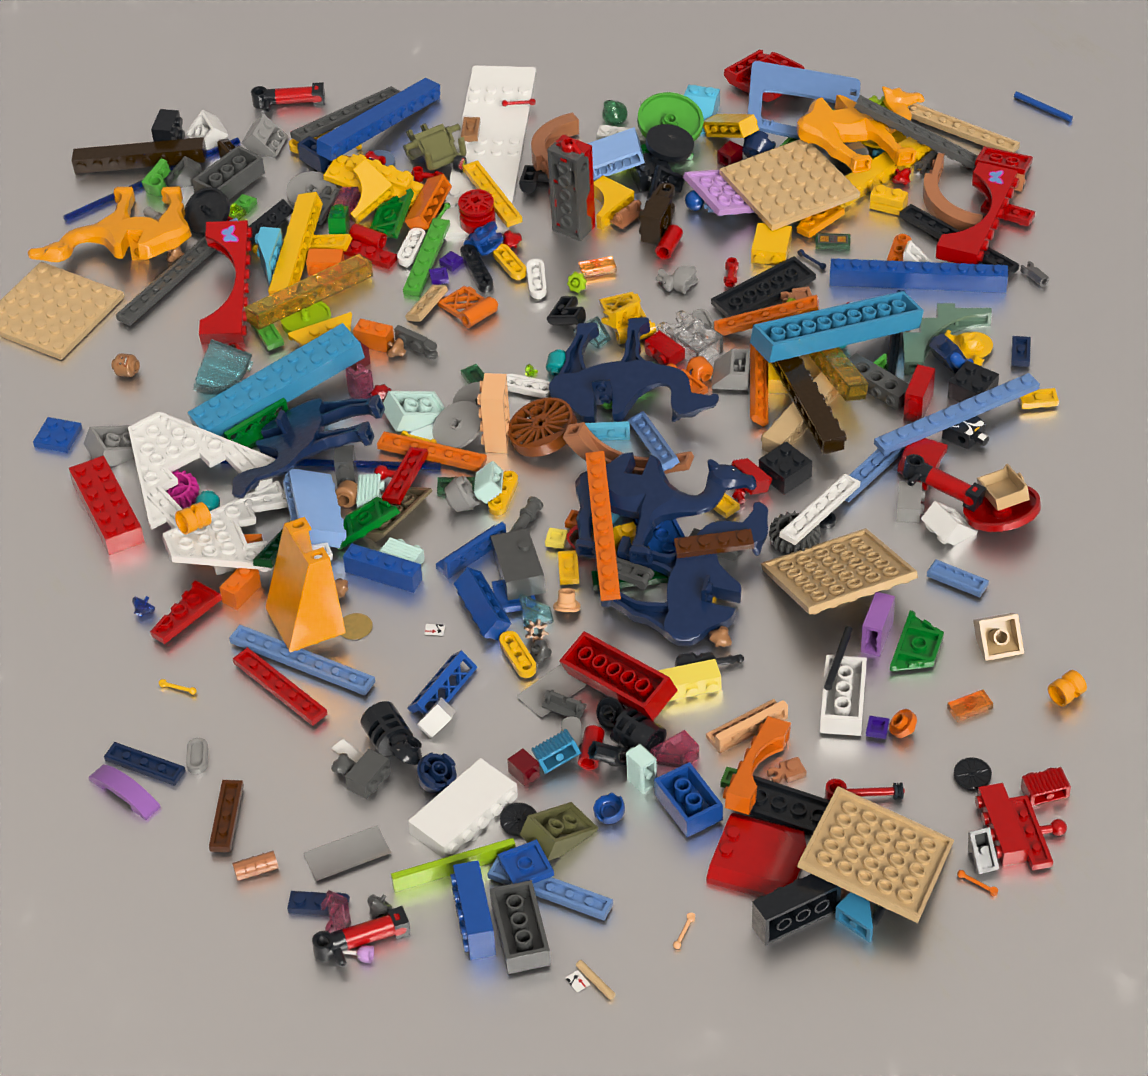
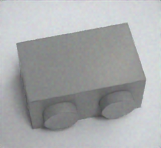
M899 481L896 521L920 522V515H924L925 506L921 502H925L926 491L922 490V482H916L914 486H909L907 481Z

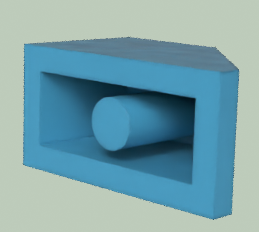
M850 892L836 906L835 919L870 943L873 936L870 902Z

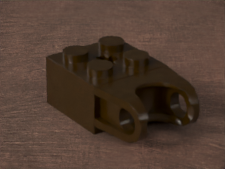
M660 184L650 199L646 201L644 210L640 211L638 220L641 223L639 228L641 242L658 245L667 227L672 225V216L675 212V205L672 202L675 192L673 184ZM670 188L669 191H663L662 189Z

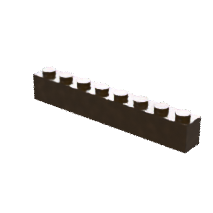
M204 137L77 148L73 149L71 161L75 174L154 167L161 158L166 160L169 166L177 165L184 156L197 163H203L206 161L207 149Z
M797 356L771 362L822 454L825 455L844 450V444L847 440L846 433L839 427L838 419L832 415L831 407L825 403V397L823 394H820L817 383L813 382L810 371L806 370L803 359Z

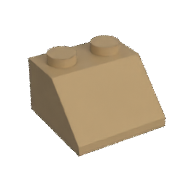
M1009 613L973 620L976 640L984 660L1024 654L1018 614Z

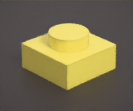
M549 528L545 539V547L564 549L568 530Z

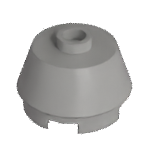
M455 476L444 488L445 499L448 505L453 507L456 512L474 510V507L480 504L472 490L473 486L466 476Z

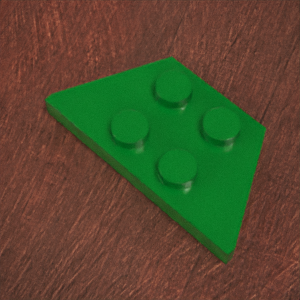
M407 189L406 195L400 198L396 195L389 201L380 204L370 228L385 233L387 237L397 239L414 195L412 189Z
M375 497L345 516L343 522L344 530H346V539L342 541L340 548L337 549L341 550L357 539L363 538L373 529L381 527L383 523L400 513L399 509L396 506H391L389 502Z
M910 610L890 664V671L934 667L944 638V632L937 627H933L927 620H920L915 616L916 613Z

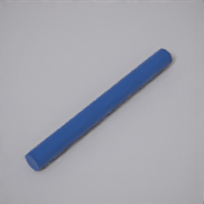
M1016 91L1014 94V98L1068 122H1071L1073 116Z

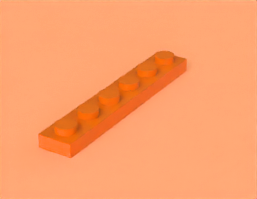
M813 295L715 320L714 333L716 338L752 329L754 324L819 310L818 296Z
M750 343V419L754 423L765 427L768 425V361Z
M385 431L377 442V449L406 455L410 447L424 448L428 450L429 455L426 458L428 461L475 472L482 469L487 461V455Z

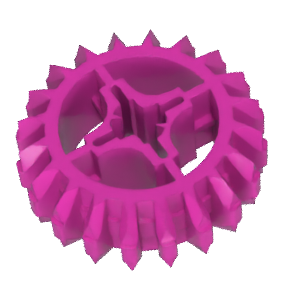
M177 469L172 473L178 479V485L166 490V492L182 509L189 508L192 504L196 503V497L199 495L200 490L199 484L191 473L187 474L185 470L180 472Z

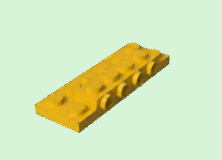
M353 154L351 157L346 155L337 157L323 175V180L361 193L362 187L355 177L353 169L358 162L366 159L393 185L394 193L384 202L389 201L396 195L400 198L406 195L407 189H412L414 195L408 211H410L424 184L414 181V176L409 171L401 172L393 165H382L376 159L371 161L363 154Z

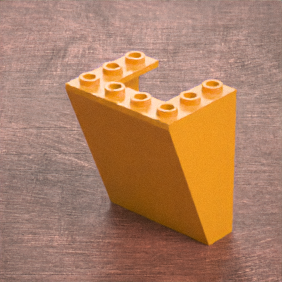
M305 517L284 523L265 607L289 652L298 651L304 647L318 644L324 640L346 633L330 557L323 547L316 550L312 549L309 536L311 526ZM316 555H322L319 559L314 558Z

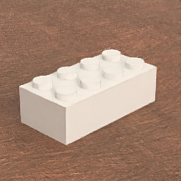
M826 655L824 685L835 655ZM843 656L832 690L824 689L823 685L820 733L861 736L867 658Z

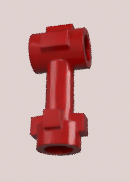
M415 166L411 172L412 176H414V181L419 183L424 179L443 174L439 171L434 173L423 172L421 166Z
M734 257L728 258L727 262H725V270H727L728 274L727 277H724V283L729 288L734 287L735 283H737V277H734V274L737 273L739 262Z

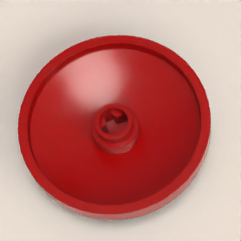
M1028 486L1030 500L999 511L984 496L983 503L975 512L963 507L964 517L968 525L977 530L986 532L1013 530L1026 525L1036 518L1041 510L1040 496L1036 490Z

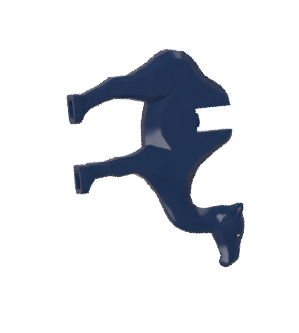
M647 317L628 319L625 353L621 361L602 363L588 368L585 366L583 356L588 343L599 336L598 324L595 322L577 324L576 336L566 351V362L559 374L549 383L550 396L567 402L575 413L576 418L584 423H597V405L609 404L610 401H612L614 422H622L629 410L642 395L660 386H667L671 390L672 422H676L681 418L695 417L703 410L714 408L719 401L718 394L703 395L692 393L689 379L682 370L646 361L640 356V336L650 331L649 318Z
M375 395L368 399L350 398L339 402H326L320 398H313L286 412L280 410L276 419L262 428L261 433L264 439L256 441L260 453L277 459L269 465L244 471L234 477L232 480V495L234 498H244L247 492L259 486L260 481L281 476L289 472L300 461L322 451L354 442H362L364 446L371 445L375 436L369 422H362L352 427L332 431H324L325 426L355 416L371 415L375 419L382 418L385 407L380 395Z
M633 452L621 454L606 464L611 512L624 517L639 519L636 526V535L629 549L630 562L642 565L652 564V552L647 548V545L653 537L655 527L661 522L709 512L719 504L726 490L740 488L755 489L757 484L754 476L742 473L732 465L718 464L716 461L709 459L707 461L709 473L704 491L698 495H689L669 483L660 460L651 454L642 475L632 474L636 465ZM585 471L575 481L576 495L580 504V510L576 517L579 539L576 540L575 549L578 556L596 558L588 474Z
M755 502L753 504V511L743 522L725 520L712 522L706 525L697 535L751 529L754 540V549L752 551L756 556H759L768 534V508L761 502ZM622 537L617 550L618 558L630 561L629 549L632 544L630 537ZM651 550L653 556L652 564L638 565L650 568L669 577L667 601L665 603L637 601L621 592V599L601 601V606H611L625 614L633 622L652 627L677 646H692L705 638L710 631L718 630L721 626L728 628L733 624L736 608L714 604L712 601L713 597H715L716 599L740 603L742 588L740 583L719 564L717 553L677 558L676 552L662 554Z

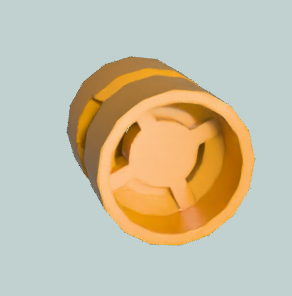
M203 502L196 503L189 508H184L175 514L179 530L186 535L196 531L197 528L201 529L208 526L212 522L210 511Z
M1069 670L1060 679L1055 680L1048 686L1050 698L1061 707H1065L1074 698L1079 697L1087 690L1084 678L1075 670Z

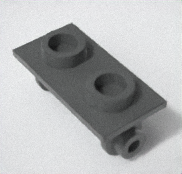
M554 690L546 691V699L542 705L545 709L581 719L587 706L581 700L578 701L554 692Z

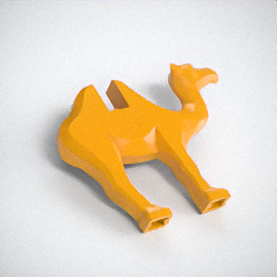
M885 86L882 87L885 106L892 112L911 121L912 114L908 106L917 102H924V96L918 92H905L901 88L890 89ZM836 95L835 110H832L822 97L816 99L810 105L808 112L800 117L797 122L796 130L800 140L822 147L831 157L846 164L854 174L869 171L872 158L870 155L857 154L843 142L872 140L888 153L897 166L913 164L915 162L916 150L912 147L900 146L891 135L897 131L896 129H891L886 124L874 120L871 116L860 113L854 108L856 102L843 95Z
M179 186L162 188V201L168 204L169 207L157 220L149 217L130 218L131 208L136 200L132 187H116L114 195L117 205L112 214L95 224L69 231L58 242L42 248H31L28 251V257L49 262H61L72 255L76 245L85 242L106 246L113 256L118 259L124 258L129 245L132 260H149V258L156 257L165 251L175 249L192 236L189 225L184 219L185 209L182 203L181 188Z

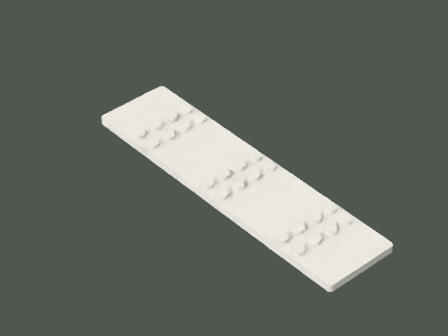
M475 65L472 68L458 139L461 138L464 117H480L478 141H465L467 164L478 160L513 204L531 105L515 104L504 107L502 106V101H529L532 99L536 68ZM457 141L456 150H457V152L459 153L460 150H459V144H458V141ZM452 166L449 180L452 188L445 200V203H450L451 207L442 215V219L450 220V227L445 237L468 238L470 234L466 233L460 225L458 200L465 192L477 188L464 171L462 173L456 172ZM495 213L498 227L495 231L496 233L501 232L503 238H505L504 233L509 230V227L507 228Z

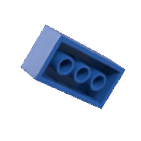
M479 860L453 865L454 874H450L452 893L456 903L457 917H459L464 952H469L470 960L496 956L494 930Z

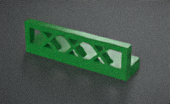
M281 398L224 432L225 438L231 440V436L237 433L236 437L231 441L250 449L257 447L256 441L264 439L261 433L262 428L278 416L279 412L275 413L276 410L282 407L283 411H288L287 401ZM267 415L266 419L260 422L262 418ZM252 424L251 428L246 431L247 427Z

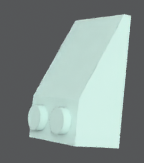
M388 391L383 402L386 417L395 431L399 432L414 431L433 424L437 416L445 409L434 391Z

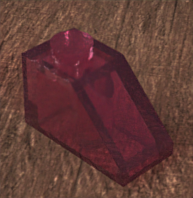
M683 730L652 748L651 754L657 759V765L680 767L689 762L693 764L699 759V744Z

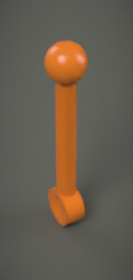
M964 870L957 872L959 878H965L988 890L991 896L998 894V888L983 884L965 874Z

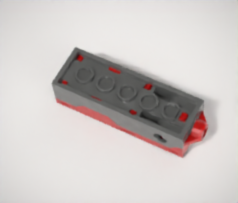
M562 135L547 149L552 230L581 242L596 226L592 145Z

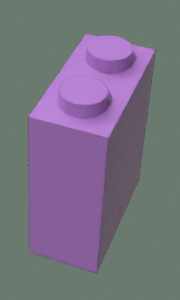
M875 592L862 625L861 652L881 656L893 625L895 596Z

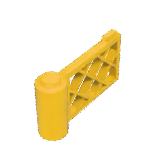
M633 292L599 299L603 311L606 309L611 311L619 309L617 308L619 305L624 306L628 304L623 301L627 298L641 302L638 294ZM640 306V317L638 318L646 317ZM649 320L650 331L640 336V340L646 339L651 335L653 336L656 333L655 323L651 322V320ZM628 323L617 329L613 328L619 345L627 341Z

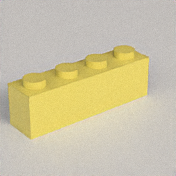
M715 659L657 670L670 677L678 689L671 700L721 690V674Z

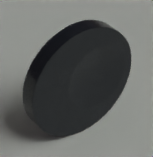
M661 124L652 127L648 131L645 145L648 151L656 158L668 162H679L691 156L694 140L681 127Z
M213 187L203 188L194 193L185 206L184 219L187 221L190 230L198 235H205L206 222L227 221L230 213L229 199L222 191Z

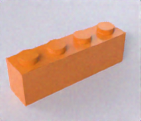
M444 174L428 178L404 220L410 230L413 228L429 229L433 218L436 217L452 188Z

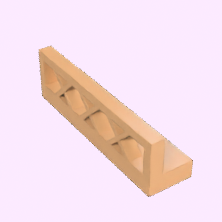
M772 699L706 733V738L719 753H722L758 734L760 724H764L768 716L780 720L787 719L788 705L784 700L777 703L775 699Z

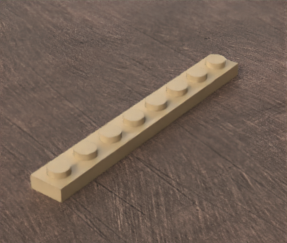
M914 103L908 106L912 114L911 119L976 144L1013 153L1020 147V142L920 104Z

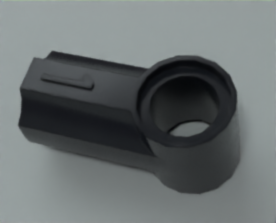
M593 741L589 746L588 754L589 759L608 763L611 766H627L626 753L629 749Z

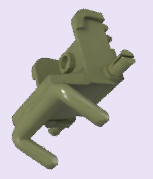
M425 123L420 126L422 132L415 135L411 129L406 131L411 141L403 145L406 156L412 161L423 155L427 169L430 171L453 163L457 155L466 156L464 137L458 139L459 153L454 145L455 140L452 133L461 129L458 123L450 127H444L443 124H440L428 129Z

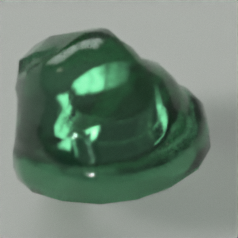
M606 100L603 103L602 117L607 124L618 126L626 121L628 112L623 103L615 100Z

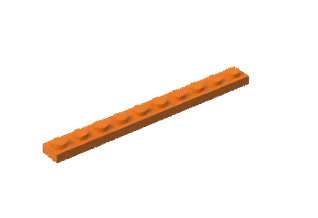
M604 451L585 453L600 597L601 601L621 599L605 453Z

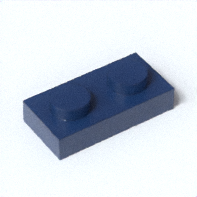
M1012 336L1011 366H1030L1031 337Z

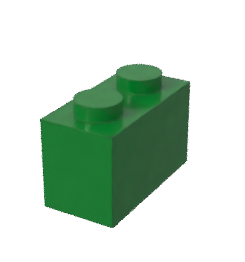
M343 204L331 206L328 216L329 234H348L350 226L349 207Z

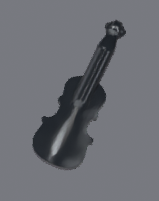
M693 652L689 654L684 653L676 658L675 667L712 659L716 660L718 666L732 665L735 662H743L744 656L739 654L716 658L712 652L701 653L700 655H696Z

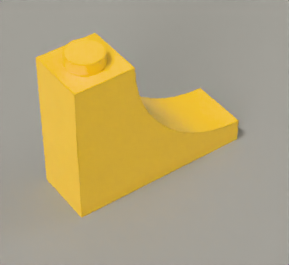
M366 159L358 162L353 169L355 177L362 187L360 201L357 207L350 213L352 220L357 224L394 193L393 185Z
M604 175L594 181V198L603 205L602 209L596 214L597 228L603 230L607 227L615 213L623 208H627L634 200L633 190Z

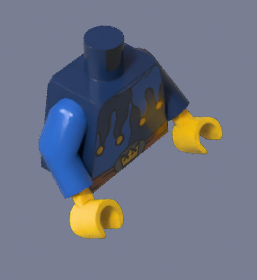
M947 330L945 334L941 333L938 336H934L930 340L929 347L934 357L954 374L957 373L966 361L982 366L985 360L981 359L979 355H975L973 360L971 358L966 359L960 348L952 342L956 335L950 334V330Z

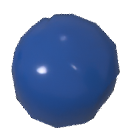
M614 793L601 796L595 801L593 807L594 815L598 821L604 824L617 823L625 813V804L622 797Z

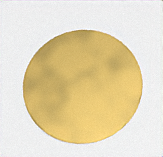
M353 613L343 617L346 633L341 636L350 640L366 637L373 628L372 620L361 613Z

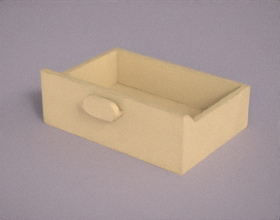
M1006 464L1001 470L977 478L978 484L987 488L985 497L997 511L1030 500L1028 486L1023 481V475L1020 472L1016 473L1009 464Z

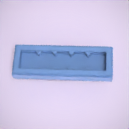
M935 559L927 571V577L979 598L989 584L987 579Z

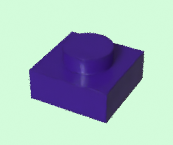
M452 251L439 259V264L451 272L464 263L463 257Z
M446 267L429 269L432 285L449 283Z
M869 715L866 736L886 739L890 719Z

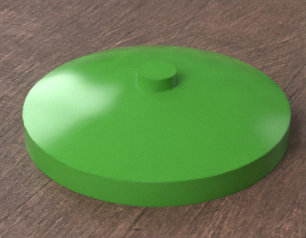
M664 92L650 96L641 104L638 111L637 124L645 138L652 127L670 124L686 130L695 141L702 132L704 118L699 106L690 98L678 93Z

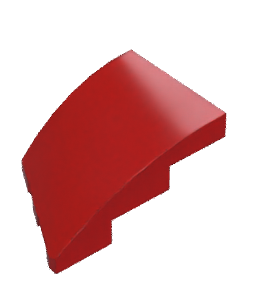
M927 438L907 445L897 471L903 475L906 457L911 454L923 457L925 463L938 469L941 459L947 452L948 445ZM922 482V489L927 491L929 485Z

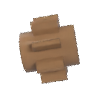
M537 618L536 622L528 620V627L523 628L528 632L525 638L529 639L532 637V643L536 639L543 640L544 635H549L544 629L548 625L546 623L540 625L541 620ZM535 627L538 628L539 633L537 635L534 634Z

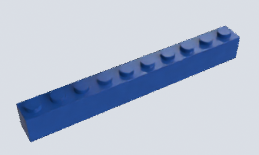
M424 78L317 139V154L333 161L440 99V84Z
M831 258L829 286L1006 293L1008 265Z

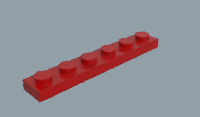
M248 647L233 658V663L310 725H315L328 715L326 708Z

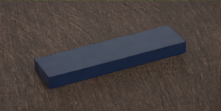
M114 742L104 755V759L107 762L176 786L186 771L182 765Z

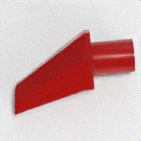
M745 489L734 490L732 497L737 499L739 504L746 502L744 498L746 494Z

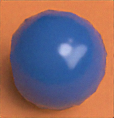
M691 190L685 197L686 206L692 211H699L705 202L695 190Z

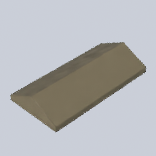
M410 486L400 505L390 504L391 506H396L400 513L383 523L381 527L367 533L365 537L377 543L433 492L432 488Z

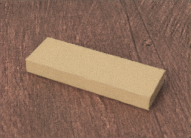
M432 285L405 315L407 321L421 322L447 293V286Z

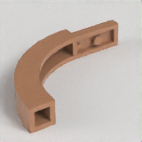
M573 112L548 121L533 135L531 141L533 166L536 171L542 170L545 172L548 179L547 149L562 135L570 137L579 134V119Z
M938 153L937 158L932 161L933 170L930 169L929 173L924 175L923 199L925 206L932 216L959 231L966 230L979 223L983 219V215L963 210L950 203L942 195L938 184L944 167L945 154Z
M584 422L568 425L563 436L569 447L585 461V453L604 451L606 464L624 454L600 441ZM692 452L675 454L680 463L676 464L672 469L665 470L664 473L689 470L694 459ZM634 456L636 465L632 474L642 475L649 457Z

